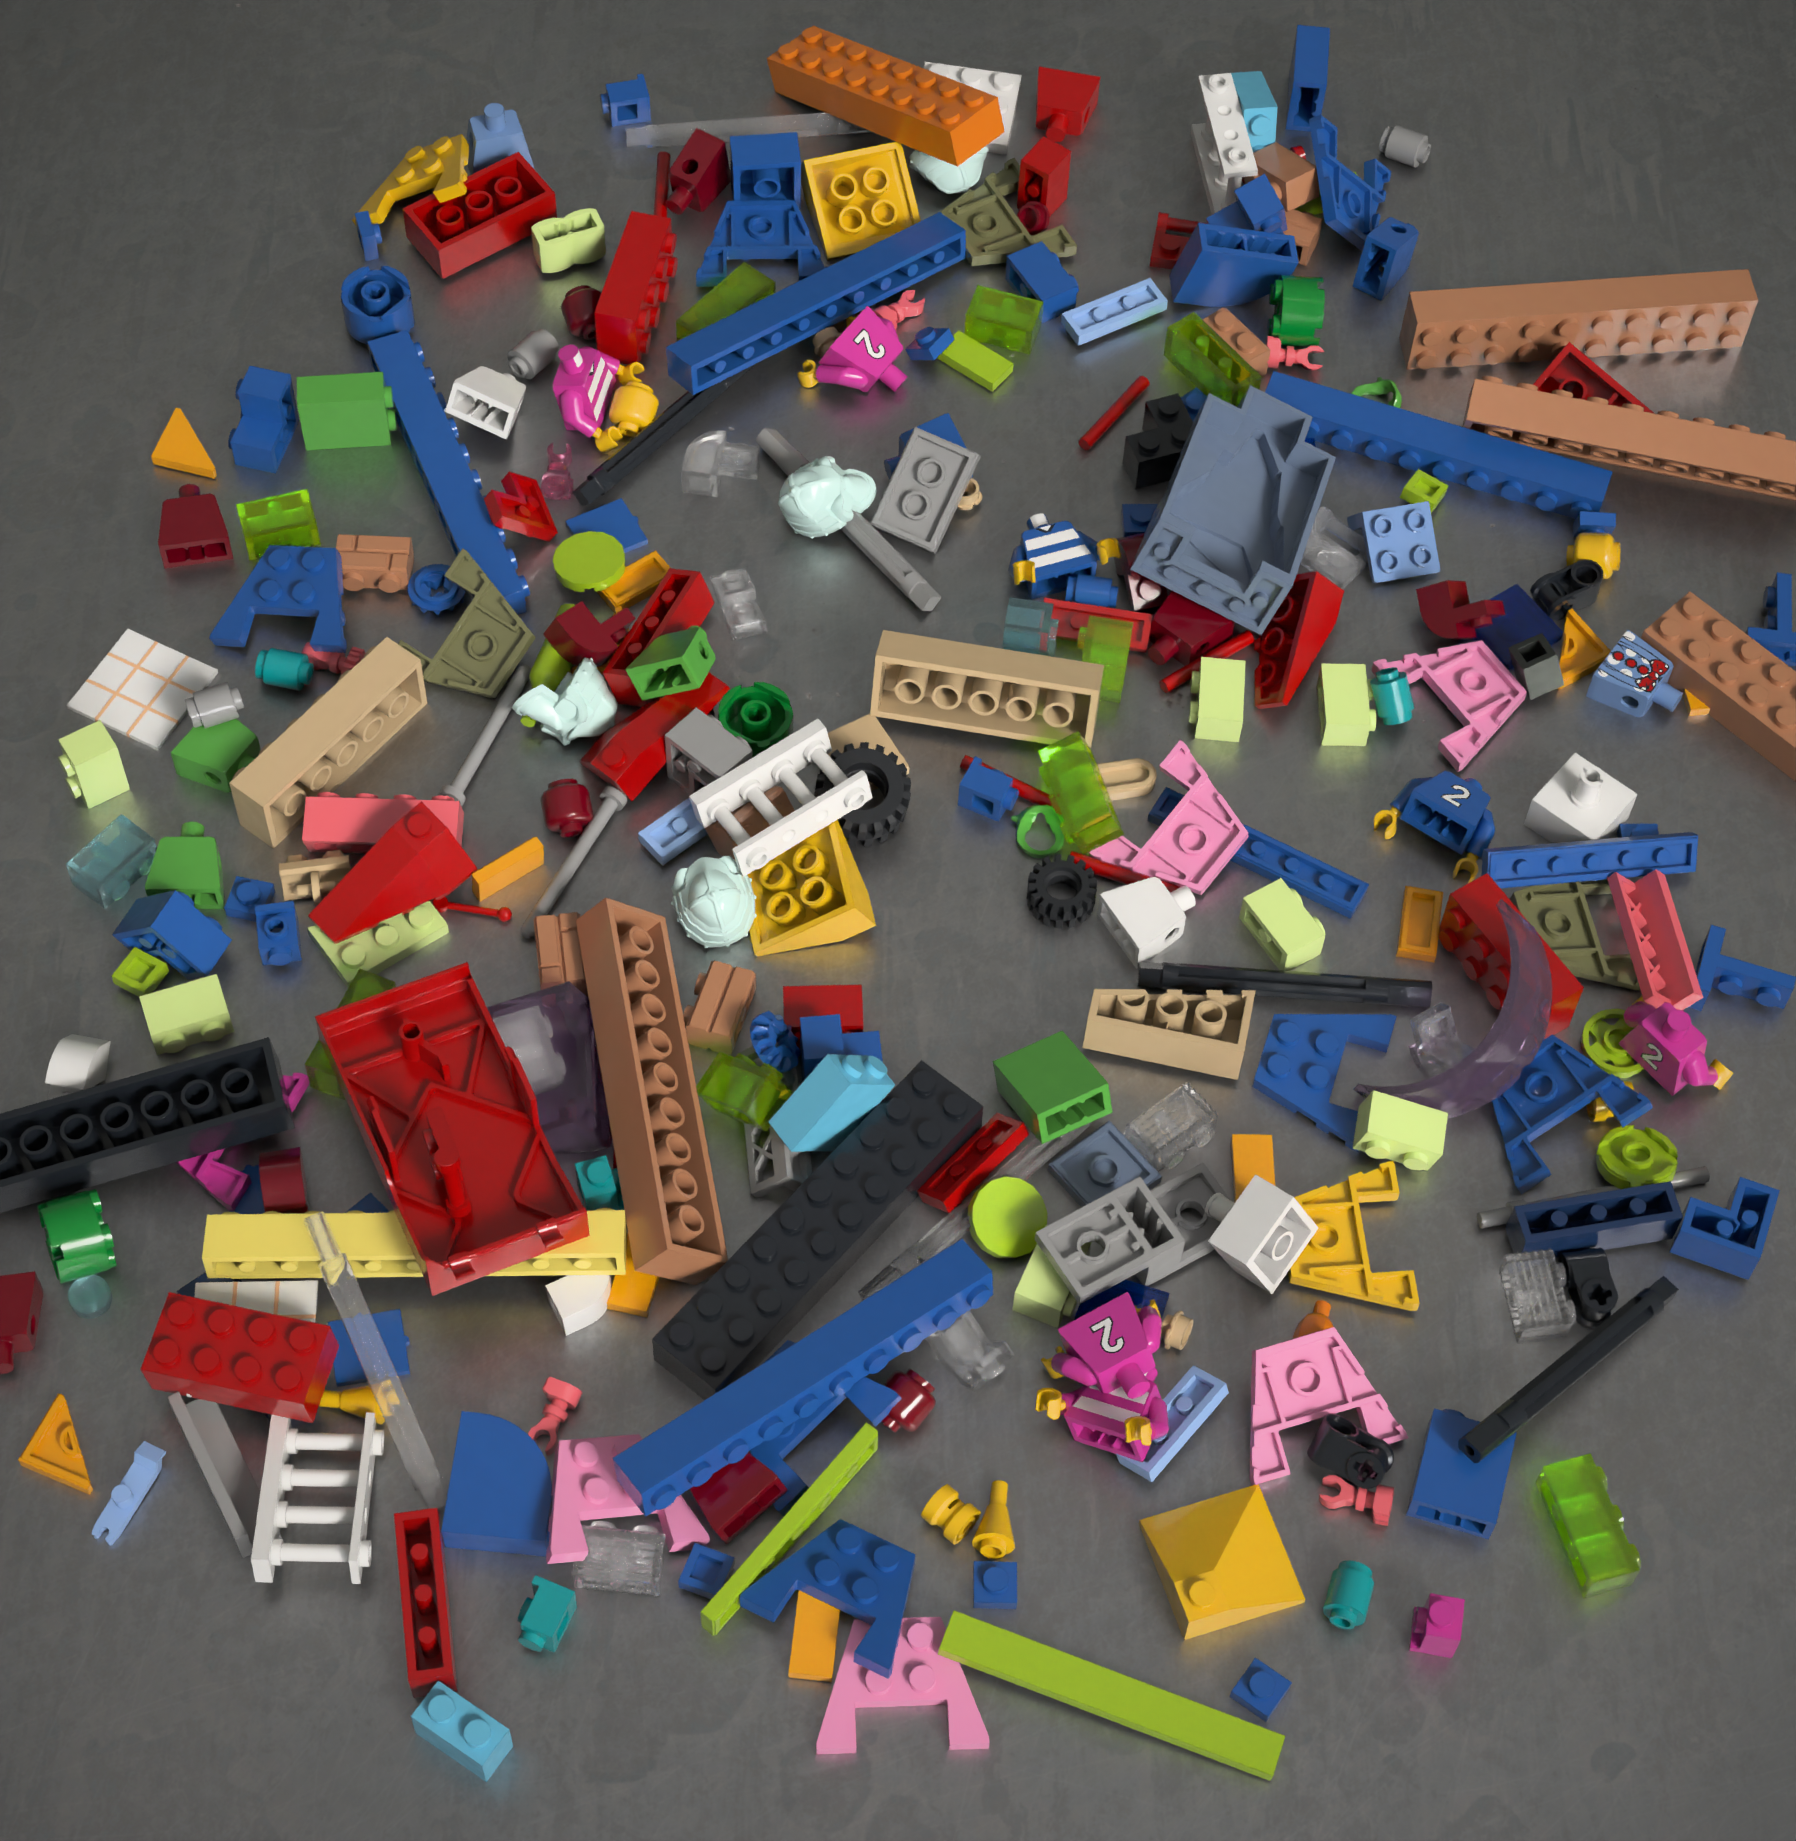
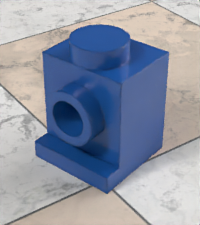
M637 74L636 80L605 84L606 93L600 94L602 113L609 114L612 127L651 121L650 96L644 74Z
M975 756L959 784L958 806L999 822L1006 809L1009 811L1013 809L1019 795V790L1012 787L1013 778L1006 776L1000 770L981 766L982 759Z
M294 901L255 905L258 949L262 964L282 966L293 961H301L299 921Z

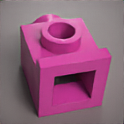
M1430 1593L1424 1607H1414L1409 1651L1452 1658L1461 1641L1465 1599Z

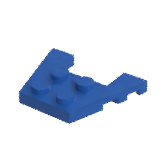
M1322 115L1309 119L1325 223L1362 251L1367 235L1379 225L1381 216L1377 213L1379 203L1385 202L1387 193L1382 189L1384 183L1390 181L1391 171L1376 158L1364 162L1363 181L1337 160L1338 128Z
M795 200L727 201L714 230V238L711 245L705 251L702 266L696 272V287L727 286L728 259H798L799 281L827 268V266H824L821 260V253L817 245L813 244L809 235V228Z
M269 545L211 632L209 639L215 646L245 647L255 614L317 617L310 640V645L314 651L346 653L347 642L343 634L345 613L342 611L341 595H344L342 558L336 548Z
M1274 1014L1252 1087L1291 1112L1296 1113L1298 1111L1316 1122L1318 1129L1326 1134L1332 1132L1346 1141L1345 1146L1359 1152V1150L1353 1149L1358 1111L1330 1103V1096L1346 1042L1386 1053L1397 1016L1392 1014Z
M1553 1034L1486 1078L1497 1121L1505 1143L1506 1154L1511 1165L1514 1183L1521 1195L1552 1175L1530 1142L1598 1097L1602 1099L1622 1128L1653 1108L1646 1096L1640 1092L1638 1094L1626 1086L1622 1080L1613 1074H1608L1596 1066L1592 1060Z
M787 1340L766 1361L795 1343ZM864 1377L856 1382L847 1393L841 1396H834L820 1405L811 1416L798 1419L784 1428L775 1439L764 1441L750 1450L752 1456L772 1470L788 1489L773 1504L783 1517L809 1488L783 1459L845 1398H848L876 1427L902 1399L894 1390Z
M839 1519L744 1590L740 1595V1607L774 1623L796 1590H800L872 1625L854 1652V1663L889 1679L894 1666V1657L898 1647L916 1554Z

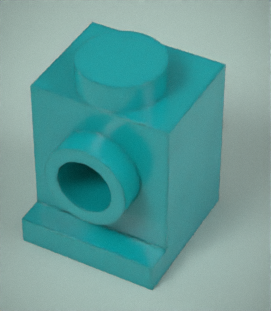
M606 1155L575 1163L577 1187L583 1207L587 1211L599 1208L624 1210L618 1169H611Z
M535 1575L531 1582L534 1598H526L518 1615V1622L521 1623L522 1631L518 1641L523 1646L540 1652L544 1648L555 1653L577 1608L575 1591Z

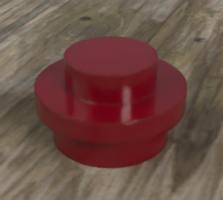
M1039 201L1027 202L1021 207L1017 215L1030 235L1046 231L1050 222V214L1047 207Z

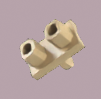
M341 850L327 851L321 859L308 860L302 854L288 856L286 863H279L284 901L313 898L314 905L317 906L323 900V896H327L351 870L349 855L344 856Z

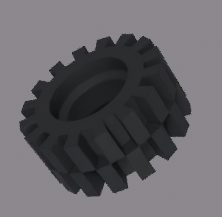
M1055 854L1054 862H1051L1047 856L1042 859V866L1036 863L1033 867V873L1030 872L1026 897L1028 899L1027 906L1029 911L1033 909V916L1037 920L1043 916L1044 925L1049 926L1051 921H1055V928L1062 929L1063 922H1067L1068 927L1072 928L1075 927L1076 918L1080 923L1086 921L1087 914L1091 915L1096 899L1097 878H1093L1094 871L1091 867L1085 870L1086 862L1082 859L1075 864V856L1068 855L1067 861H1063L1061 854ZM1063 883L1073 887L1076 890V895L1070 899H1057L1048 894L1047 888L1053 884Z

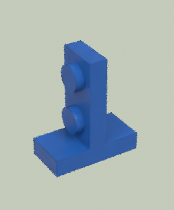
M1777 572L1772 586H1766L1764 591L1763 607L1768 608V615L1765 617L1763 628L1748 627L1746 634L1788 666L1796 667V632H1792V574Z
M1711 925L1702 944L1695 970L1703 998L1688 1008L1702 1011L1712 987L1727 995H1738L1758 1001L1764 1006H1775L1784 1009L1793 992L1796 977L1720 954L1726 929Z

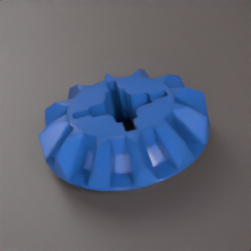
M432 564L422 567L412 575L408 583V594L412 606L417 605L423 613L429 610L434 611L437 615L446 609L453 612L457 603H463L466 591L444 576L450 568L449 565ZM443 585L444 593L438 592L435 596H432L431 589L437 590Z
M766 1011L755 1016L751 1022L750 1037L752 1045L758 1057L767 1067L778 1073H786L798 1065V1057L801 1055V1051L796 1045L798 1037L793 1035L791 1032L792 1026L786 1025L780 1014L774 1015L772 1012Z

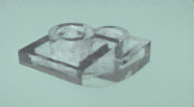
M746 568L729 570L722 574L711 576L714 593L732 641L767 633L766 620L756 601L755 587Z

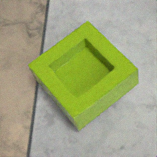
M1418 469L1403 488L1399 498L1410 504L1429 501L1432 513L1445 496L1449 485Z
M134 947L111 977L115 985L139 997L153 993L168 974L169 969L167 963Z

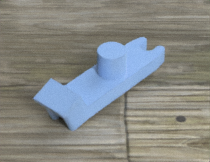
M143 1441L134 1452L133 1464L121 1483L113 1488L111 1499L93 1527L92 1535L95 1539H98L104 1531H109L105 1540L111 1546L121 1536L160 1473L162 1458L166 1454L165 1450L146 1441Z

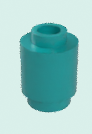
M270 648L269 651L262 649L258 654L255 665L256 678L262 679L265 684L301 691L305 684H310L314 671L313 663H309L307 654L277 648Z
M1395 667L1376 672V678L1370 681L1378 717L1383 719L1384 725L1401 724L1412 719L1411 711L1414 709L1407 674L1405 672H1398V668Z
M1346 1560L1340 1562L1338 1568L1332 1572L1323 1606V1613L1329 1618L1331 1624L1342 1629H1353L1355 1626L1364 1624L1374 1588L1372 1570L1360 1562Z

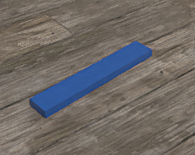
M1165 787L1149 812L1147 821L1160 826L1185 795ZM1243 824L1249 837L1230 861L1273 882L1282 878L1290 889H1295L1298 894L1345 917L1352 918L1368 890V883Z
M1693 832L1488 848L1483 849L1481 876L1488 873L1500 888L1606 880L1607 877L1615 872L1625 878L1646 876L1655 869L1663 874L1696 872L1698 835Z

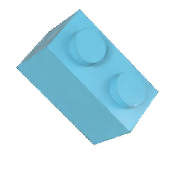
M440 1681L436 1682L411 1715L417 1735L485 1782L489 1780L513 1747L510 1729Z

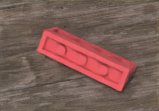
M1655 869L1635 883L1617 872L1607 877L1644 1002L1653 1005L1655 1008L1660 1007L1664 1002H1668L1677 1010H1684L1702 999V991L1665 874Z

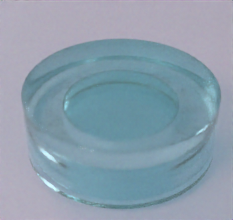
M90 1275L73 1282L68 1291V1300L75 1314L82 1318L93 1319L103 1315L110 1308L112 1293L108 1283L102 1277Z

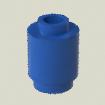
M1078 574V577L1069 576L1065 601L1116 608L1119 587L1112 586V578Z

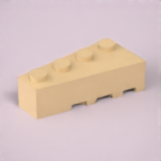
M1094 989L1082 1048L1238 1080L1256 990H1241V995H1223L1222 990H1206L1205 995H1183L1182 990L1167 989V992L1164 994H1148L1145 989Z

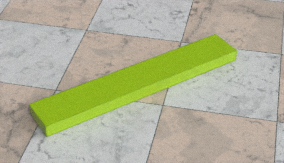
M867 1422L702 1609V1628L712 1636L719 1633L739 1610L742 1592L778 1565L878 1450V1431Z

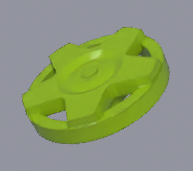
M1606 1009L1594 1014L1586 1022L1581 1034L1583 1055L1610 1075L1613 1074L1619 1078L1632 1077L1643 1071L1644 1068L1639 1063L1634 1065V1059L1619 1045V1042L1635 1027H1629L1625 1023L1624 1013L1626 1010ZM1610 1018L1619 1019L1614 1025L1602 1021ZM1589 1034L1596 1041L1591 1046L1589 1043Z

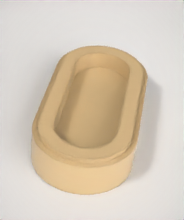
M1141 758L1095 764L1085 770L1082 779V790L1089 799L1096 802L1145 796L1155 787L1156 769L1149 761Z

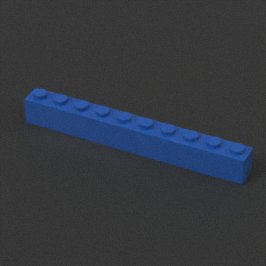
M938 212L667 346L668 376L692 395H695L864 310L866 306L870 307L965 259L966 230Z
M408 330L367 341L371 366L374 372H383L385 386H392L394 407H390V409L396 410L399 430L455 557L458 556L462 548L465 549L518 615L526 613L525 597L530 596L527 581L524 575L518 576L515 571L518 569L517 560L512 548L506 549L503 544L506 542L503 529L494 526L490 519V514L484 501L486 495L482 496L480 493L482 484L476 469L470 470L468 466L470 464V457L464 443L458 444L456 438H459L456 423L453 417L447 419L445 415L446 402L442 392L436 393L434 390L436 382L431 368H424L423 366L425 358L420 343H413Z
M1273 371L1265 393L1313 417L1305 438L1307 440L1317 441L1341 450L1367 456L1374 460L1397 465L1407 470L1417 471L1419 469L1441 480L1454 482L1474 490L1484 491L1573 519L1577 518L1580 511L1600 512L1613 473L1610 470Z
M963 1239L957 1241L613 1457L617 1481L645 1517L656 1510L665 1509L674 1502L677 1496L693 1486L703 1485L711 1478L712 1474L729 1463L739 1462L746 1456L748 1451L764 1441L775 1439L784 1428L800 1418L803 1419L811 1416L826 1401L834 1396H841L847 1393L862 1378L869 1374L880 1372L895 1357L903 1352L914 1350L921 1344L922 1340L938 1330L947 1329L958 1317L972 1308L977 1309L983 1306L993 1296L992 1270Z

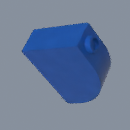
M1198 223L1169 275L1173 302L1207 307H1227L1249 303L1268 295L1270 285L1274 284L1275 280H1279L1280 275H1292L1299 263L1295 237L1292 235Z
M462 1411L441 1530L445 1547L546 1557V1550L549 1546L550 1532L548 1531L549 1517L552 1513L553 1496H551L552 1481L550 1471L542 1451L535 1441L515 1424L490 1414Z

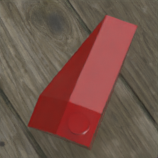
M1570 342L1533 383V385L1538 387V391L1552 393L1553 390H1564L1571 392L1573 398L1587 400L1588 397H1600L1608 400V405L1622 407L1623 404H1635L1642 406L1644 412L1654 413Z
M1318 571L1296 575L1292 588L1262 635L1259 634V638L1254 640V650L1259 653V665L1255 669V707L1258 709L1288 705L1336 624L1344 590Z
M708 672L700 688L657 697L604 732L579 762L610 786L620 790L633 802L666 763L665 734L696 707L708 715L730 688Z
M421 801L378 840L310 912L308 917L334 944H337L378 926L381 921L400 913L402 915L414 910V907L434 898L439 900L448 896L467 880L473 872L477 871V867L450 830Z

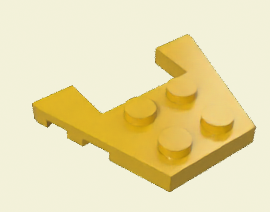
M463 134L451 138L444 136L431 145L423 148L416 146L410 149L405 154L403 160L358 212L368 210L372 224H381L384 222L395 201L435 188L433 193L440 203L465 195L467 187L463 182L467 180L468 174L464 166L468 165L469 143ZM354 216L353 219H352V221H353V223H354L355 226H356V220H355V216Z
M1394 1161L1379 1164L1377 1169L1364 1174L1361 1171L1348 1176L1346 1181L1330 1187L1325 1185L1294 1197L1319 1229L1288 1271L1290 1284L1408 1311L1418 1310L1420 1303L1414 1270L1371 1272L1359 1203L1398 1200L1400 1192Z

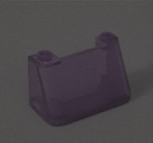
M568 981L487 1007L505 1047L513 1048L537 1099L540 1126L554 1155L592 1153L611 1147L613 1139L589 998Z

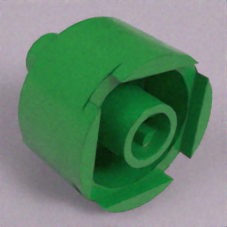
M1280 275L1279 280H1275L1274 284L1270 285L1269 305H1275L1272 319H1268L1267 336L1278 337L1281 345L1310 347L1319 345L1320 338H1314L1315 329H1322L1325 289H1318L1324 282L1323 277Z
M754 682V686L742 688L741 684L729 690L720 701L718 720L724 729L735 737L740 736L748 742L752 749V758L793 734V710L790 700L784 691L772 684Z
M96 1189L86 1190L37 1205L41 1227H46L44 1232L48 1253L60 1284L104 1272L117 1266L112 1249L114 1247L113 1238L108 1223H103L101 1216L103 1212Z

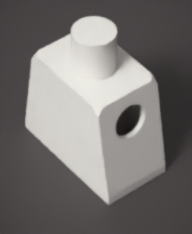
M480 366L454 381L445 412L507 439L517 418L526 386L516 381L515 377L511 374H501L490 368Z
M1151 877L1101 893L1097 915L1137 969L1139 962H1148L1182 936L1186 921L1184 911L1194 907L1196 901L1192 891L1186 885L1169 892L1159 878Z

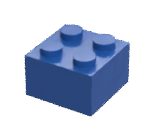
M797 132L730 136V176L733 201L795 200L799 210H801V158Z

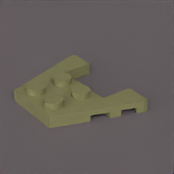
M1015 158L1008 160L1004 164V169L997 174L992 172L984 180V184L976 190H968L941 211L943 215L966 230V259L971 266L1006 263L1007 255L1041 241L1050 252H1054L1058 257L1076 255L1077 244L1063 225L1031 236L1003 196L1018 191L1020 165Z
M462 548L444 576L473 595V600L433 659L425 656L402 640L398 644L421 660L424 682L495 699L536 637L472 556Z
M1607 879L1535 885L1513 892L1510 897L1511 902L1574 976L1641 991L1630 954L1604 955L1585 895L1612 894Z

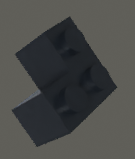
M1179 393L1146 401L1142 426L1143 432L1132 434L1125 438L1122 464L1135 490L1170 481L1193 424Z

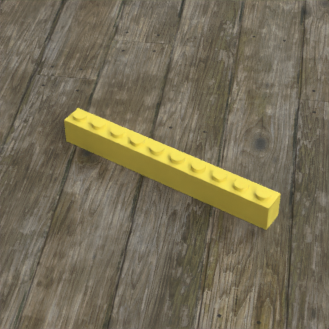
M599 1208L587 1211L590 1236L486 1276L626 1275L627 1227L625 1210ZM358 1210L346 1213L308 1211L304 1214H282L276 1211H268L263 1214L224 1212L222 1214L207 1215L202 1260L208 1278L423 1277L394 1210L387 1213H365Z

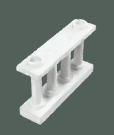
M1231 73L1198 76V84L1207 119L1206 123L1191 125L1190 134L1212 215L1236 202L1234 190L1241 187L1242 177L1258 175V168Z
M819 719L814 720L689 796L696 819L705 829L718 821L738 845L732 851L739 872L743 877L756 869L762 868L770 860L852 810L860 808L865 802L873 798L867 774L863 770L848 778L828 755V753L832 752L827 729ZM812 763H816L835 786L817 798L796 775L797 772ZM781 782L786 785L802 804V807L786 817L780 814L764 794V792ZM747 802H751L770 825L753 837L746 832L731 813Z
M366 1412L364 1434L299 1433L298 1428H292L290 1418L271 1415L251 1554L255 1582L273 1583L275 1565L282 1566L283 1561L349 1562L352 1584H361L363 1567H370L372 1544L371 1540H366L375 1457L376 1455L382 1456L384 1451V1430H377L375 1413ZM298 1450L361 1451L359 1470L294 1469V1465L289 1464L290 1454H297ZM293 1486L357 1487L355 1507L289 1506V1502L284 1501L285 1490L292 1491ZM288 1523L353 1524L350 1544L284 1543L283 1539H279L280 1528H287Z

